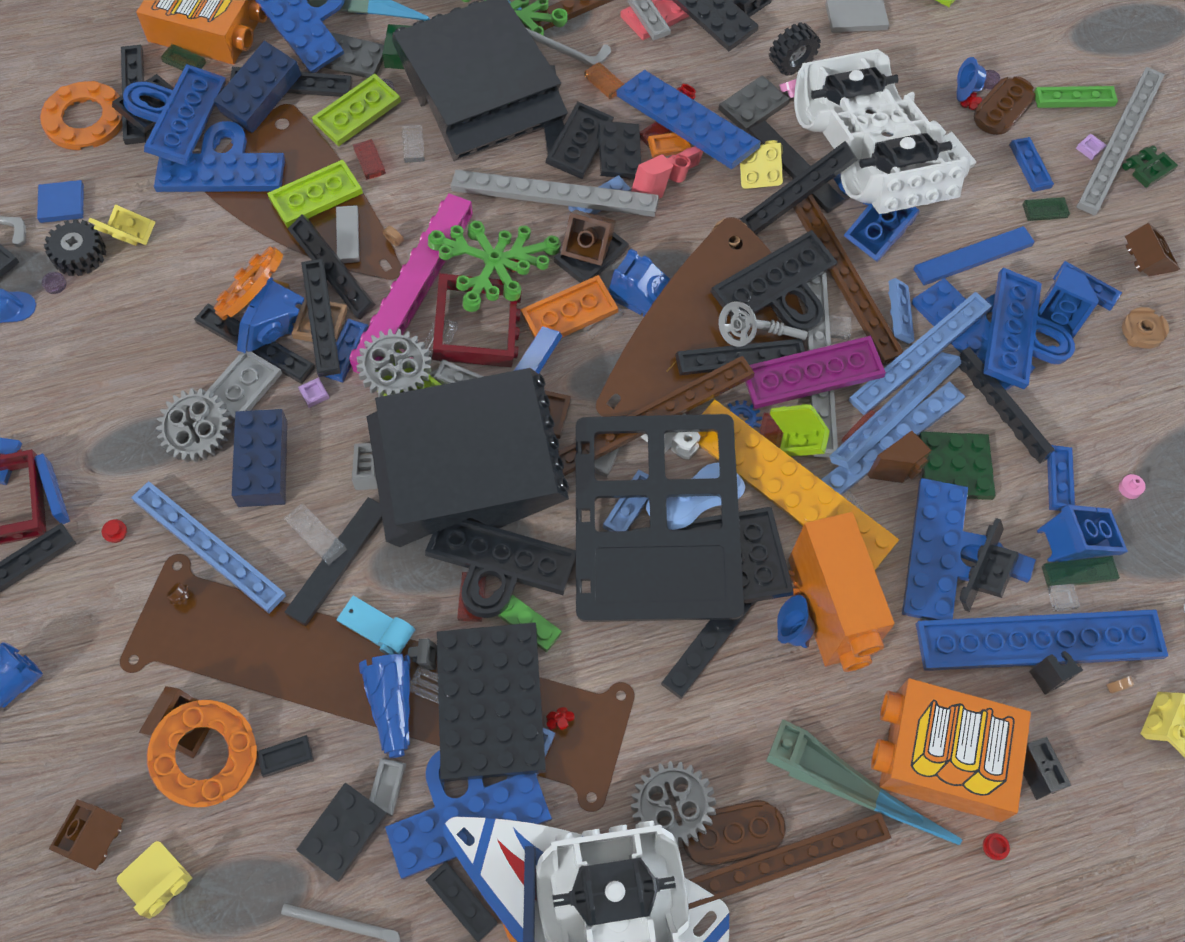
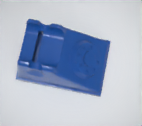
M871 203L844 234V237L874 261L878 262L889 248L902 237L906 228L913 224L920 211L916 207L878 214Z
M629 249L622 263L614 270L608 291L616 303L639 315L643 313L644 317L671 279L654 265L649 257L645 255L640 257L637 251Z
M270 277L266 285L251 300L240 321L237 351L246 353V351L251 352L265 344L276 341L284 335L292 334L294 328L292 323L296 322L299 312L295 305H302L304 297L274 282L273 278Z
M1067 505L1061 509L1062 512L1037 530V533H1045L1052 550L1051 557L1047 559L1049 562L1058 561L1064 563L1074 560L1122 555L1128 552L1110 508Z

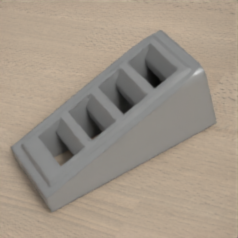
M371 443L354 444L352 482L355 490L377 489L373 455H360V453H372Z

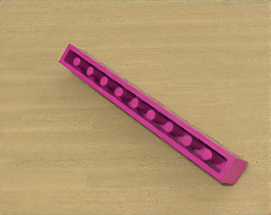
M448 193L445 200L440 202L437 214L431 217L428 229L421 234L418 246L412 249L410 259L407 264L402 266L397 281H393L390 293L381 302L380 310L377 315L374 314L371 318L368 330L362 333L358 347L352 350L349 361L354 372L360 373L357 372L356 366L359 364L357 363V357L361 356L359 349H366L365 341L372 343V335L380 338L379 331H382L384 335H388L389 329L392 330L393 334H396L398 329L401 330V335L405 333L446 260L439 257V250L429 248V234L434 230H439L445 235V238L454 240L450 237L451 227L458 225L463 230L465 229L473 215L472 201ZM379 356L374 360L382 361L384 357Z

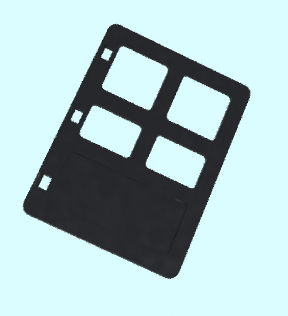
M727 414L582 417L576 422V615L578 619L583 622L731 620L740 618L744 612L734 421L732 417ZM711 431L717 433L720 474L718 478H666L664 435L666 433ZM618 433L647 434L649 477L646 480H596L595 435ZM582 444H590V454H582ZM689 496L720 497L722 528L715 530H669L667 528L666 499L668 497ZM639 497L649 499V530L596 531V499ZM582 511H590V522H582ZM582 581H590L591 593H582Z

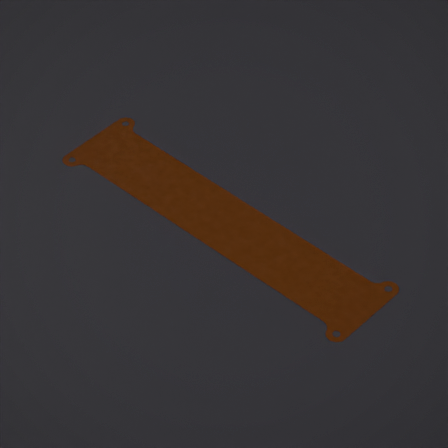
M174 554L165 561L120 657V666L124 671L136 673L142 670L148 663L160 662L377 727L365 692L359 663L366 660L367 666L372 665L373 657L386 655L380 651V646L336 620V617L316 612L307 626H304L285 614V610L290 605L289 603L281 601L270 613H267L240 589L195 576L191 572V563L186 555ZM175 562L182 563L180 570L176 571L172 568ZM178 582L188 585V592L190 594L186 601L181 605L178 603L175 605L170 604V600L166 598L168 591ZM409 639L400 653L403 654V659L405 658L404 656L408 655V649L418 646L419 641ZM132 655H137L139 658L136 664L129 663V658ZM412 658L410 659L409 737L440 746L437 661L436 670H425L413 662ZM540 677L543 728L548 729L546 725L548 713L552 711L557 713V709L561 707H566L568 711L573 712L575 718L573 721L568 722L569 726L566 729L560 730L557 726L555 729L550 730L556 735L545 757L546 772L538 773L537 776L573 787L582 809L588 812L598 811L606 801L634 702V690L627 683L618 682L613 684L608 691L597 694ZM618 691L625 692L626 698L624 700L616 698ZM590 792L595 793L597 796L596 801L593 803L588 802L586 798Z

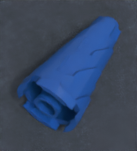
M6 642L0 644V708L6 707L20 693L28 690L43 676L42 671L26 655L21 656L18 654L20 650Z
M403 654L373 657L372 665L367 666L366 660L359 663L365 692L378 729L381 748L385 754H389V758L405 756L404 751H407L408 745H410L408 722L410 713V657L406 655L403 659Z

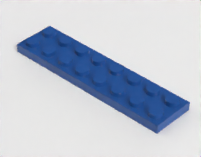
M643 70L616 90L617 97L730 169L736 167L760 148V140L646 70Z

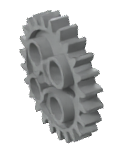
M389 329L388 335H384L382 331H379L380 338L372 335V343L365 341L366 349H359L361 356L357 357V363H359L356 365L357 372H360L359 379L364 380V387L370 386L371 394L378 390V397H381L384 393L392 395L417 390L416 386L424 388L423 380H429V374H427L431 372V366L429 365L431 364V357H427L429 356V350L424 349V342L418 343V336L410 338L409 331L404 336L401 335L400 329H398L396 334H393L392 330ZM398 349L406 350L404 353L395 352ZM379 356L384 357L382 361L374 360ZM406 368L414 369V371L410 373H407L404 370ZM388 375L393 377L388 381L382 379Z
M190 388L189 395L182 390L181 398L173 395V403L166 401L169 408L167 410H160L165 414L164 417L157 418L162 423V425L156 427V430L162 432L157 436L158 439L163 441L160 445L167 449L166 452L173 455L178 460L182 458L185 462H189L190 459L198 462L199 456L207 460V453L215 456L214 448L222 449L223 447L220 442L228 441L224 434L231 433V430L226 427V425L232 423L229 418H226L231 415V412L226 409L227 404L221 401L222 399L209 390L206 392L202 388L198 392ZM205 407L203 413L199 414V411ZM183 416V419L178 423V419ZM211 427L210 432L205 435L206 430ZM189 436V440L184 443V439Z
M669 761L667 769H664L660 763L658 772L650 768L651 776L649 778L644 775L641 776L644 784H635L639 793L632 794L633 800L637 802L631 804L632 810L636 811L632 815L634 821H654L656 826L660 825L659 821L662 817L668 816L672 820L668 825L662 826V828L674 835L678 847L679 841L682 840L686 846H689L688 838L690 837L695 841H699L697 832L699 831L706 835L707 832L704 824H713L708 815H716L715 809L710 807L716 804V799L710 797L714 794L713 787L706 788L710 784L708 778L701 780L703 775L700 770L693 774L694 769L692 765H689L684 770L682 762L678 764L677 768H674L672 762ZM666 783L671 787L683 823L681 826L677 824L665 789ZM679 784L688 785L684 792H677L675 789ZM654 793H663V797L660 800H651ZM688 808H695L697 810L692 817H687L683 814Z

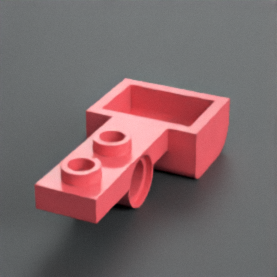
M694 146L669 158L662 154L639 164L631 192L659 195V199L662 198L668 179L678 183L683 182L686 179L688 170L699 165L703 151Z

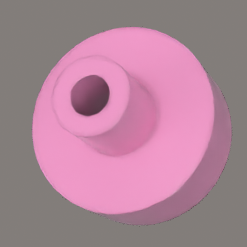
M796 79L779 85L781 92L788 91L789 98L794 97Z
M1127 475L1120 481L1119 491L1126 498L1136 499L1145 491V482L1137 475Z

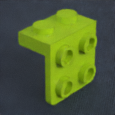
M802 404L771 409V417L784 433L780 446L782 451L790 457L825 454L830 430L812 405Z

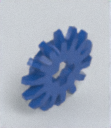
M736 400V406L734 407L731 403L728 404L730 411L739 417V414H743L744 418H748L745 422L752 428L761 427V424L756 422L762 420V417H756L760 410L754 411L753 404L747 406L746 400L741 405Z

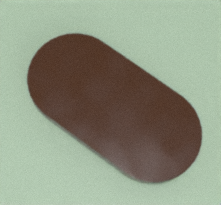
M1017 76L1001 79L977 106L974 113L976 125L982 131L993 135L1008 132L1031 106L1035 98L1032 84L1026 79Z
M754 800L715 809L716 815H708L713 824H704L707 832L706 835L698 831L699 841H695L690 837L688 838L689 846H686L683 840L682 843L686 854L695 863L702 866H717L752 858L777 849L784 838L786 824L783 815L776 807L763 800Z

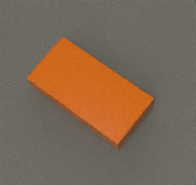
M675 133L652 135L647 139L652 158L662 154L664 156L676 155L687 148H692L691 143Z

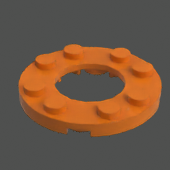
M96 81L77 82L62 86L44 102L40 115L42 128L47 137L62 148L82 150L81 147L92 145L94 148L99 147L113 139L123 127L122 115L112 107V101L120 96L113 88ZM91 100L102 106V116L92 126L73 128L66 125L63 121L65 110L68 106H73L74 102L84 103Z
M271 246L261 255L256 253L249 260L248 263L250 265L246 269L240 268L234 275L236 280L227 291L224 290L217 297L216 300L218 302L214 306L215 313L221 319L226 320L228 316L232 317L243 309L266 285L272 273L277 270L282 261L283 254L276 247Z
M197 700L175 708L158 723L148 743V771L157 789L171 801L187 807L213 806L228 800L246 784L255 766L257 745L250 724L239 711L219 701ZM207 727L218 731L224 737L228 745L229 756L225 766L217 775L209 779L196 780L187 777L180 771L176 763L175 750L179 740L185 733L194 728Z

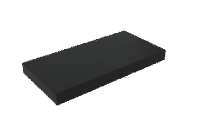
M577 101L545 163L583 179L599 149V121L613 122L614 117Z

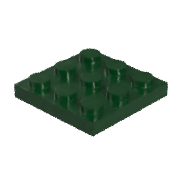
M920 432L919 438L931 450L927 457L928 463L922 467V478L968 487L967 499L993 500L995 498L989 434Z

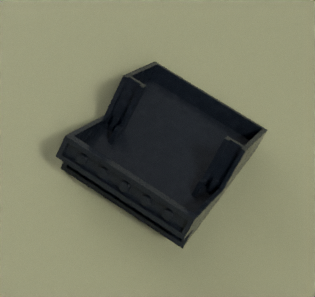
M508 0L474 1L465 8L457 7L448 14H437L428 21L420 20L411 27H400L393 32L392 42L420 106H425V102L428 101L453 161L562 121L568 114L558 91L562 84Z
M531 368L375 398L377 411L366 417L386 542L402 547L469 518L478 520L488 526L501 528L569 500L567 492L569 485L564 478L562 470L564 469V463L558 452L559 441L553 430L555 423L550 415V401L544 390L546 383L540 373L538 374Z

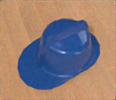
M974 57L965 59L959 68L957 75V100L959 102H963L972 92H979L984 87L986 70L978 64Z
M0 289V323L23 321L35 312V299L30 294L25 292H8Z
M801 595L789 598L778 613L777 637L780 643H789L793 646H802L803 648L809 647L810 638L813 636L816 628L814 621L809 615L807 600Z

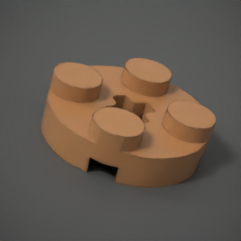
M1135 308L1124 318L1122 323V331L1127 338V343L1132 347L1145 349L1160 346L1169 333V325L1162 315L1159 317L1154 313L1155 310L1151 308ZM1144 325L1145 328H1149L1150 330L1145 331L1144 329H1142L1141 326Z

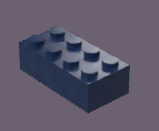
M264 40L214 99L218 110L245 130L253 133L302 75L297 61Z
M283 409L235 411L231 496L238 507L286 504L288 421Z

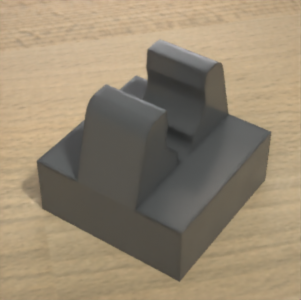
M428 638L419 639L418 646L408 649L410 659L413 658V662L425 670H436L437 645Z

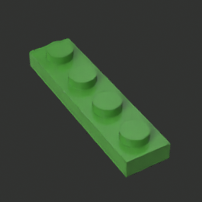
M1114 86L1036 87L1034 91L1037 108L1115 107L1118 102Z

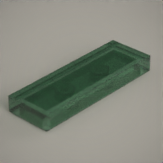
M1113 556L1045 563L1041 566L1048 589L1112 582L1120 578Z

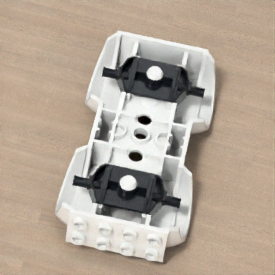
M875 49L802 63V67L797 74L794 94L797 120L803 128L809 131L823 132L834 149L844 141L849 144L858 161L841 172L843 188L850 198L863 203H872L878 214L946 201L961 196L963 181L968 175L971 158L968 155L961 157L959 160L951 161L947 151L952 150V142H944L942 127L930 123L914 103V92L904 95V99H901L894 84L898 83L899 78L897 74H891L888 55ZM870 110L874 114H868L865 111ZM886 132L891 137L883 136L882 133Z
M654 821L637 823L635 825L636 829L627 830V825L610 827L609 833L600 834L599 829L583 831L582 837L573 838L572 833L556 835V841L550 843V847L540 856L536 867L537 906L546 941L679 942L678 936L689 927V905L682 861L674 835L663 829L662 825L655 826Z

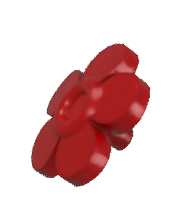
M972 92L966 100L960 102V105L963 108L969 106L970 110H976L982 98L976 97L977 93Z
M566 707L558 708L557 713L555 711L548 713L546 725L550 730L555 729L557 726L560 730L566 729L569 726L568 722L574 720V713L568 711Z

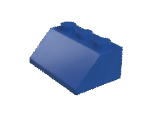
M1063 266L1038 309L1039 317L1062 326L1070 333L1072 338L1075 337L1099 302L1086 275Z

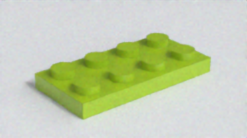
M374 73L314 115L312 120L339 147L401 102V98Z
M342 159L267 194L288 228L301 214L310 218L363 194V191Z

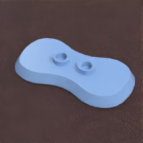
M719 463L706 465L691 479L718 478L720 476ZM737 474L739 499L745 492V484ZM668 497L666 499L667 528L669 530H677L690 525L705 510L720 506V497ZM648 499L646 503V510L648 515L650 516V503Z

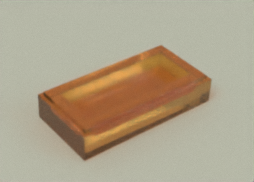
M600 62L584 71V76L609 99L615 97L617 90L625 85Z

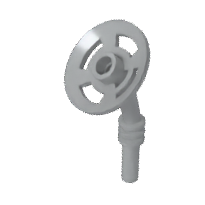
M739 301L727 304L719 316V329L722 337L726 342L736 347L749 344L755 337L757 329L768 330V333H777L779 336L784 334L803 340L807 338L808 334L807 331L785 326L782 322L779 324L778 321L775 322L774 320L770 322L757 320L753 310L747 304ZM732 311L734 315L731 318V324H727V316ZM752 328L751 334L748 337L747 332ZM731 331L735 336L741 337L740 340L732 337L729 332Z

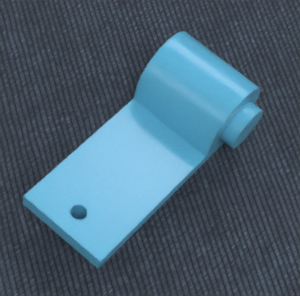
M354 595L336 619L341 624L380 646V651L386 655L400 654L415 632L413 626L398 617L392 619Z

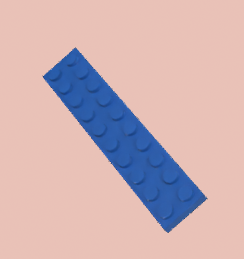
M1156 609L926 620L916 623L924 671L1034 666L1051 654L1058 659L1059 664H1066L1065 659L1061 656L1063 651L1069 653L1075 663L1155 660L1168 657Z

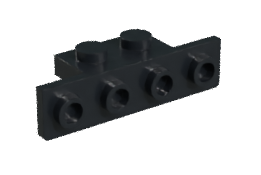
M995 518L993 525L988 526L986 542L978 550V561L969 571L967 587H963L961 590L960 601L965 611L970 612L978 591L1002 598L1018 560L1019 554L1017 551L997 546L1004 530L1001 519Z

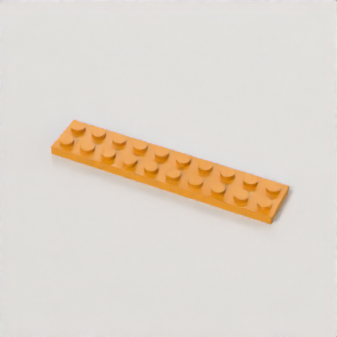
M714 399L702 413V415L727 414L732 417L734 421L737 474L802 526L806 522L853 512L874 570L877 569L900 539ZM713 431L698 432L700 435V441L697 442L699 446L719 461L717 433Z

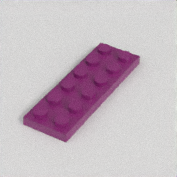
M867 336L752 364L750 367L755 372L754 377L745 383L753 407L758 409L884 378L886 372L872 337Z

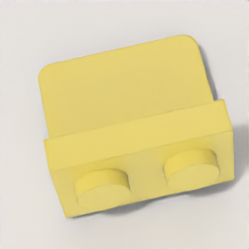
M776 140L766 141L764 145H760L758 150L740 163L741 186L744 189L782 185L783 146L781 143H777Z
M118 205L114 206L108 224L93 218H89L88 221L95 224L94 229L135 246L137 243L147 244L155 225V221Z
M1158 692L1140 734L1145 739L1168 741L1184 758L1185 693Z
M156 841L117 877V883L135 902L136 905L133 908L138 914L151 919L165 908L166 903L172 897L181 893L193 877L161 842Z

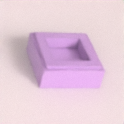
M1089 134L1078 144L1076 149L1093 160L1107 145L1094 135Z
M319 377L298 387L309 408L329 399V395Z

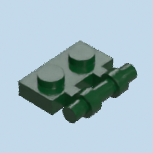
M1153 145L1143 148L1139 151L1138 155H1132L1122 164V168L1125 171L1135 169L1132 176L1146 189L1173 172L1178 166L1164 152L1157 155V148Z

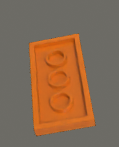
M599 275L521 309V314L534 338L542 326L559 331L563 338L618 313V307Z

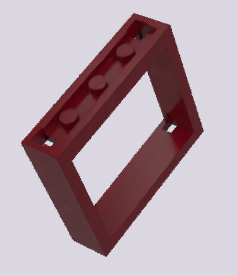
M439 273L432 360L442 361L443 359L448 362L512 368L513 359H518L519 346H515V340H519L520 327H516V322L520 321L521 309L517 308V303H521V295L518 300L510 301L507 350L442 344L447 290L462 291L456 287L457 278L462 275ZM489 278L492 286L499 288V295H503L504 284L502 280ZM470 287L468 290H465L463 292L472 291L473 287Z
M21 449L15 453L0 454V471L7 469L13 471L29 467L32 520L0 526V545L37 538L47 532L43 484L35 461L37 454L32 449L26 451Z

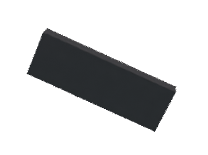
M446 861L425 880L477 942H481L499 924Z

